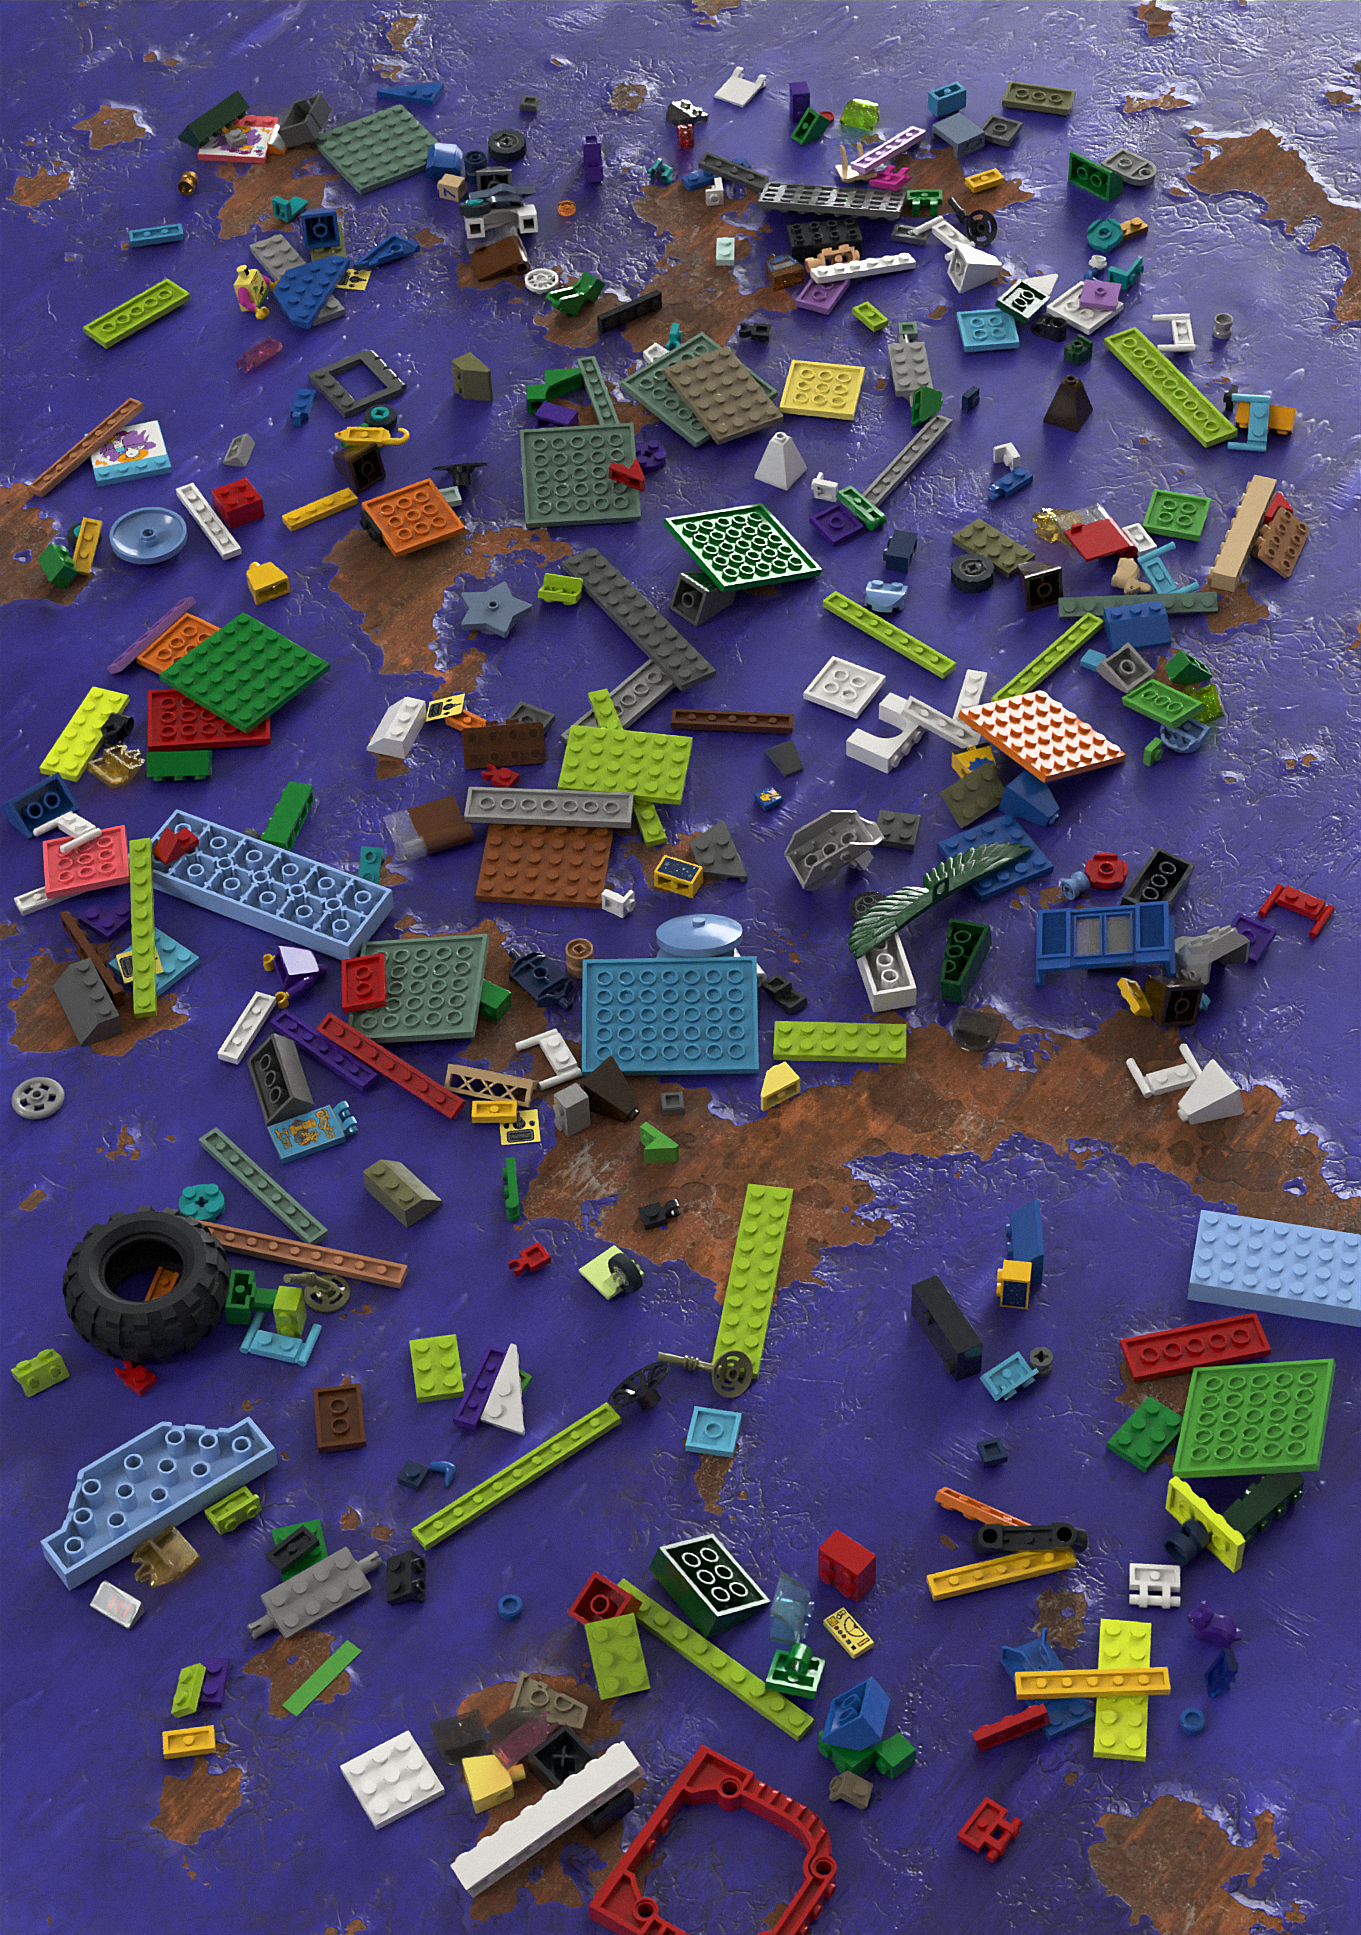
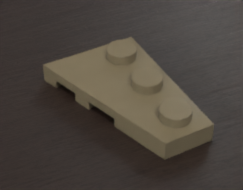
M521 1671L508 1712V1719L555 1729H561L567 1724L575 1733L583 1734L589 1708L564 1693L559 1694L547 1684L542 1681L537 1682L530 1678L529 1674Z

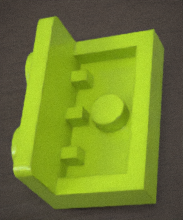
M546 573L543 586L538 590V598L543 599L545 602L560 601L564 605H574L582 596L583 579Z
M54 1349L43 1350L38 1353L37 1357L31 1360H24L11 1369L14 1379L21 1384L27 1397H31L69 1377L62 1357Z
M244 1486L204 1510V1513L217 1532L223 1535L228 1531L234 1530L247 1519L255 1517L262 1511L258 1495L255 1494L253 1496L249 1489Z

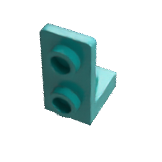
M275 196L272 199L274 217L289 222L308 205V201L296 196L289 201Z
M1139 256L1128 271L1110 266L1107 272V282L1121 284V289L1126 291L1130 285L1135 283L1138 275L1143 273V257Z
M361 846L359 878L379 885L381 861L386 859V852L383 848Z

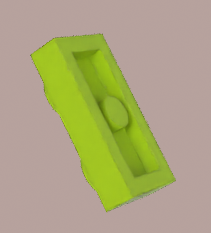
M869 302L852 308V314L873 332L889 326V320Z
M200 1663L181 1669L171 1714L177 1718L196 1712L206 1667Z

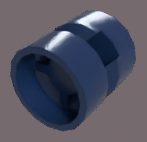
M470 151L464 156L465 177L469 183L477 184L476 171L487 167V157L482 151Z
M1188 1519L1176 1532H1173L1164 1540L1163 1546L1168 1556L1174 1562L1183 1566L1188 1564L1196 1556V1553H1200L1209 1545L1210 1536L1199 1522Z

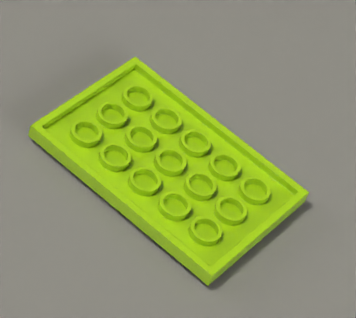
M571 725L558 782V790L611 793L632 792L634 793V800L681 805L693 737Z

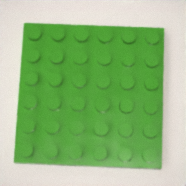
M1334 1359L1193 1368L1172 1471L1174 1477L1177 1476L1181 1479L1319 1471L1336 1368Z

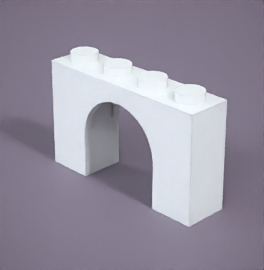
M534 204L491 208L490 213L480 217L464 216L468 239L485 237L486 230L503 226L517 227L520 229V233L538 232L537 213Z
M889 693L879 704V719L900 728L903 732L893 738H879L857 728L846 740V755L888 774L893 768L898 766L902 757L906 756L910 752L911 747L918 743L921 736L929 730L900 715L907 700Z

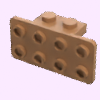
M1280 507L1274 519L1268 525L1264 524L1259 529L1258 534L1260 535L1252 544L1254 548L1251 555L1256 559L1259 557V559L1281 576L1288 578L1293 571L1310 529L1285 508Z

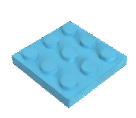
M1000 309L957 312L956 318L964 352L1019 348L1020 342L1014 318L1010 314Z
M154 927L155 946L164 971L156 974V993L158 997L200 964V958ZM132 945L122 953L131 951ZM117 958L108 963L109 969L123 978Z

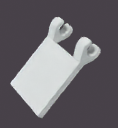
M736 67L733 75L714 96L717 99L744 108L761 88L766 87L767 82L764 81L766 76L759 75L756 83L743 79L744 74L741 73L743 68Z

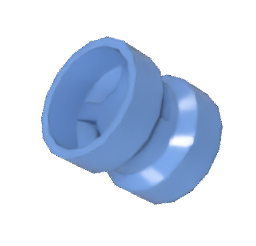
M1080 871L1075 872L1071 875L1070 879H1065L1060 883L1063 895L1070 900H1074L1079 896L1080 892L1083 893L1090 888L1088 878Z

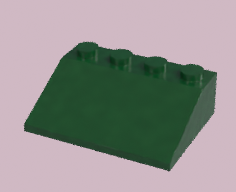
M713 1533L659 1547L648 1568L706 1638L727 1632L771 1603L768 1597Z

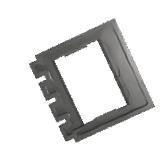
M366 350L308 374L309 381L344 418L402 395V391H405L407 388L402 380L373 350L368 352ZM365 363L387 388L355 401L333 376L342 374Z

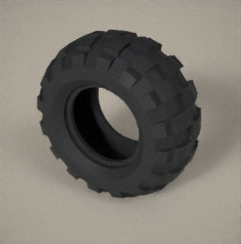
M152 1206L137 1207V1212L125 1215L122 1210L109 1215L110 1218L106 1224L100 1225L96 1223L86 1231L87 1234L84 1235L83 1242H77L68 1259V1270H65L62 1284L68 1317L72 1320L74 1329L87 1343L90 1342L97 1351L114 1360L120 1356L132 1364H143L144 1359L155 1358L157 1363L169 1361L172 1358L171 1354L181 1350L186 1354L197 1347L201 1337L208 1338L219 1324L223 1311H225L230 1289V1271L226 1253L220 1241L215 1236H211L210 1230L192 1216L186 1218L183 1213L176 1209L165 1207L162 1212L155 1211ZM163 1267V1269L174 1273L177 1272L181 1277L178 1284L169 1293L155 1300L133 1302L124 1300L114 1294L116 1287L123 1279L139 1270Z

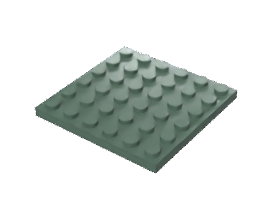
M402 104L394 105L386 110L365 116L354 122H349L325 133H320L317 136L318 138L312 142L314 147L360 195L425 171L428 149L434 143H439Z
M701 332L620 381V387L697 448L712 437L663 375V369L722 347ZM744 365L771 401L778 397L777 390Z
M633 423L520 430L526 528L641 521L639 490L609 479V466L612 462L623 464L630 468L636 458Z
M488 934L363 942L360 957L384 953L387 1006L350 1012L348 1025L376 1043L474 1038L489 945Z

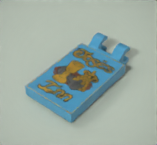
M342 1101L338 1103L334 1109L327 1105L267 1127L269 1136L282 1164L346 1142L345 1136L358 1133L357 1122L354 1117H350L351 1114L348 1110L347 1102Z

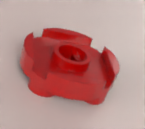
M1098 853L1094 855L1093 859L1086 862L1085 876L1088 878L1090 886L1094 889H1120L1127 879V863L1124 860L1122 862L1118 859L1116 854Z

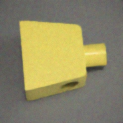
M503 1754L462 1759L464 1775L476 1814L514 1797L512 1783L526 1779L523 1765L507 1767Z

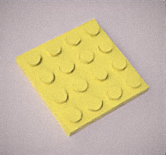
M792 360L779 411L787 414L853 420L865 375V367Z

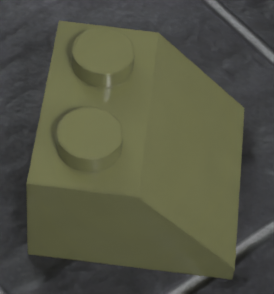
M471 352L452 360L451 373L454 382L452 386L457 394L461 395L464 399L493 400L490 369Z

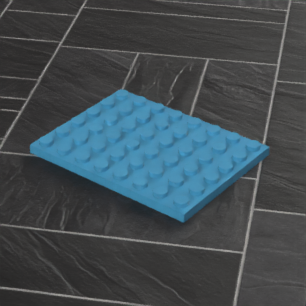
M757 956L583 960L582 1076L591 1074L610 1055L616 1061L623 1076L759 1073Z

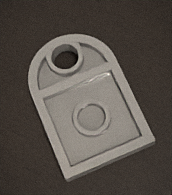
M1124 148L1119 149L1100 163L1101 166L1123 178V181L1132 185H1146L1153 182L1156 178V166L1152 162Z

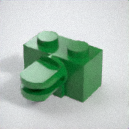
M231 1269L230 1289L225 1305L227 1324L250 1325L252 1311L273 1312L277 1290L257 1288L255 1271Z

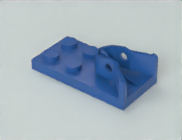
M1046 1627L1041 1630V1637L1016 1649L1008 1646L1001 1647L1000 1662L1014 1685L1015 1672L1066 1670L1047 1641L1048 1629ZM1084 1698L1024 1700L1028 1707L1044 1703L1051 1724L1041 1728L1049 1741L1094 1721L1095 1715Z

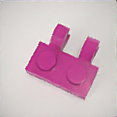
M889 165L885 171L877 172V177L869 179V184L871 187L898 191L912 179L911 176L906 175L910 169L903 167L895 174L893 170L896 169V166Z

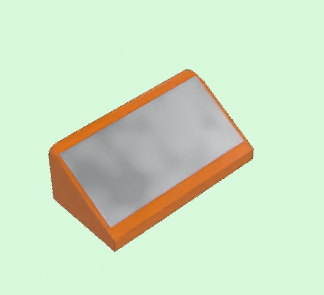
M277 124L273 125L267 142L268 154L285 155L287 146L277 132L280 127Z

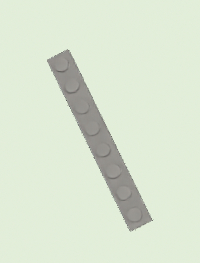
M936 413L862 495L878 508L952 426V419Z

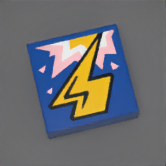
M773 786L754 793V799L765 811L783 803V798Z

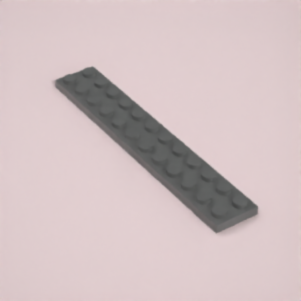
M595 547L561 561L562 568L571 577L583 579L582 589L681 691L716 677V670Z

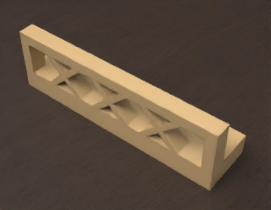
M448 1064L444 1088L451 1092L495 1101L517 1100L512 1092L519 1087L527 1089L525 1102L517 1100V1105L530 1107L532 1092L537 1090L538 1081L458 1064ZM453 1074L460 1075L465 1082L458 1088L450 1086ZM476 1079H481L486 1087L480 1092H475L470 1085ZM497 1083L503 1084L507 1091L500 1097L496 1096L491 1089ZM507 1095H510V1097H511L512 1099L504 1098V1097H506Z

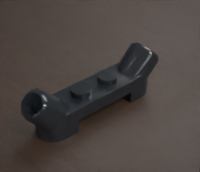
M1052 1522V1525L1026 1526L987 1524L975 1532L972 1537L974 1551L982 1556L990 1553L1068 1551L1080 1554L1086 1549L1088 1543L1087 1533L1084 1529L1074 1527L1066 1522Z

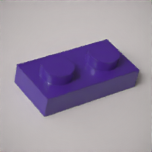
M204 1657L203 1666L206 1667L197 1706L222 1707L230 1660L229 1658Z

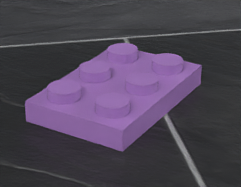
M811 278L795 300V306L829 315L849 287L850 279L817 284Z

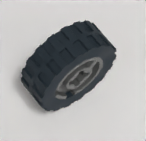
M503 129L493 133L488 140L490 157L495 161L504 163L520 160L526 154L525 136L513 129Z
M967 553L966 555H960V557L952 562L951 583L959 591L971 594L982 593V591H986L992 586L994 582V566L988 557L978 553Z

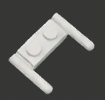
M72 811L33 830L35 836H40L59 827L61 831L73 837L74 840L60 846L62 853L69 852L102 835L99 828H96L95 825L77 814H73Z
M1187 1044L1179 1046L1187 1063L1146 1074V1077H1143L1133 1058H1129L1126 1061L1145 1098L1192 1086L1202 1070Z

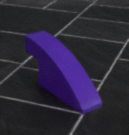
M599 135L582 136L586 182L604 181Z

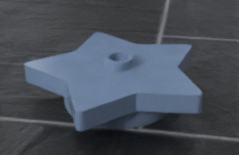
M500 183L491 189L470 192L469 200H487L491 203V208L524 205L523 199L536 194L535 186L514 187Z
M505 581L486 592L461 593L462 601L468 610L461 623L462 630H478L485 634H498L507 638L510 629L516 624L517 620L533 612L532 604L512 597Z

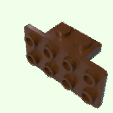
M518 718L506 719V723H498V720L485 721L486 724L482 725V727L462 729L464 766L466 769L487 768L488 764L499 767L544 763L546 761L544 728L541 722L522 723V721L518 722Z

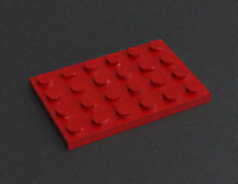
M175 689L148 690V752L271 744L270 716L246 734Z

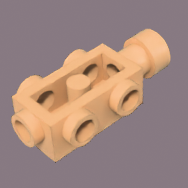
M849 244L838 246L839 249L832 251V248L822 249V253L818 254L816 259L813 257L805 259L806 271L810 273V270L813 268L827 266L825 260H829V266L837 263L845 264L851 261H859V251L855 250L854 246L849 247ZM842 256L847 258L846 262L842 261Z

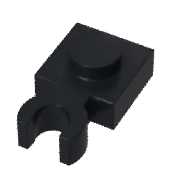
M742 323L739 337L746 338L750 336L751 340L769 342L772 325L754 323L753 326H750L749 324Z

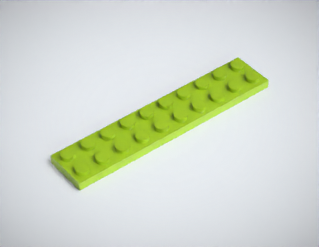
M1136 327L1104 338V345L1205 448L1238 435V430Z
M748 1184L712 1364H715L717 1359L727 1351L737 1350L743 1352L752 1363V1379H758L793 1199V1189ZM736 1356L727 1357V1359L739 1360ZM727 1363V1365L733 1366L734 1363ZM744 1367L740 1368L739 1377H744Z

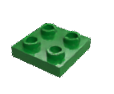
M802 1643L794 1644L790 1652L776 1649L766 1679L765 1689L815 1700L826 1659L812 1657L810 1647Z

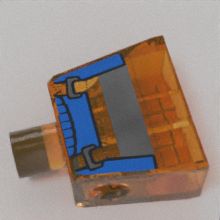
M776 254L768 256L765 262V274L773 292L805 283V268L789 254L778 257Z

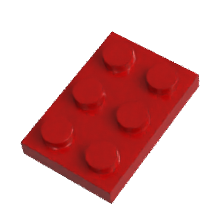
M384 953L341 960L342 1009L344 1014L387 1006L386 958Z

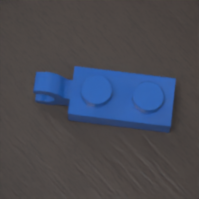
M297 390L290 410V417L294 419L293 426L301 427L303 418L309 419L317 396L316 390Z
M1020 466L989 487L988 490L992 494L988 498L996 501L1002 495L1006 498L1032 482L1033 474Z

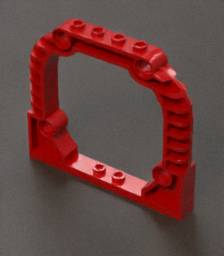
M701 1745L588 1905L590 1919L618 1935H690L659 1917L657 1902L652 1898L641 1896L634 1874L646 1854L650 1855L655 1849L656 1840L660 1834L664 1835L671 1824L670 1820L683 1801L691 1806L718 1802L719 1807L725 1811H735L743 1807L789 1832L804 1845L808 1854L803 1862V1885L773 1930L762 1931L756 1935H807L810 1928L809 1924L813 1919L817 1920L823 1910V1903L826 1899L830 1900L836 1891L837 1864L831 1857L832 1849L828 1831L816 1813L812 1812L804 1804H800L793 1798L785 1796L777 1789H773L766 1783L756 1780L754 1773ZM727 1792H734L735 1794H733V1795H726L725 1793H727ZM826 1871L829 1874L820 1875L819 1872ZM644 1913L651 1914V1916L647 1918L641 1917V1915Z

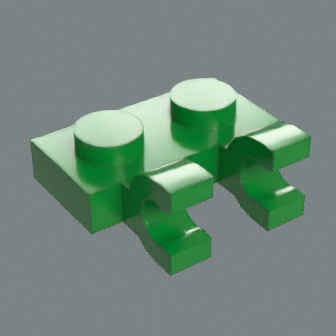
M907 190V205L912 206V217H919L920 205H929L930 217H937V205H942V190Z

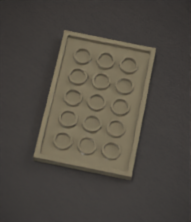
M728 346L663 369V375L718 445L783 422L784 416Z

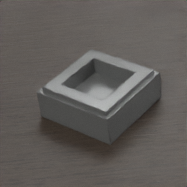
M524 95L520 104V110L537 112L541 103L540 97Z
M683 1091L660 1093L663 1115L685 1113Z

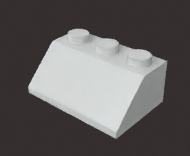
M405 697L390 706L368 744L367 751L405 759L426 721L425 701Z

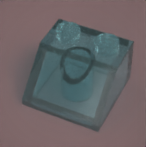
M783 1572L780 1574L770 1611V1641L793 1646L794 1644L801 1643V1639L807 1636L809 1623H806L807 1616H812L814 1602L810 1601V1591Z

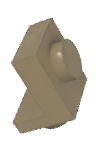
M847 1770L832 1779L829 1790H831L829 1800L835 1802L841 1798L862 1810L868 1805L873 1784Z

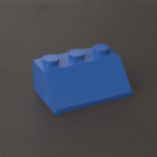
M1162 600L1104 609L1103 629L1113 653L1120 650L1128 642L1135 650L1171 645L1168 615Z
M56 773L2 804L1 808L10 823L29 839L34 836L33 830L70 811L74 812L79 809V806L60 774Z
M1033 1200L1010 1214L1009 1224H1005V1236L1010 1238V1242H1007V1256H1011L1012 1261L1032 1263L1030 1284L1042 1283L1044 1263L1039 1200Z
M873 1676L831 1700L821 1739L824 1744L861 1751L868 1746L872 1748L881 1741L890 1698Z

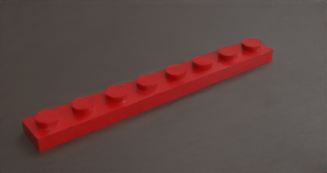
M328 1012L316 1028L320 1034L450 1120L454 1121L465 1106L466 1102L332 1013Z

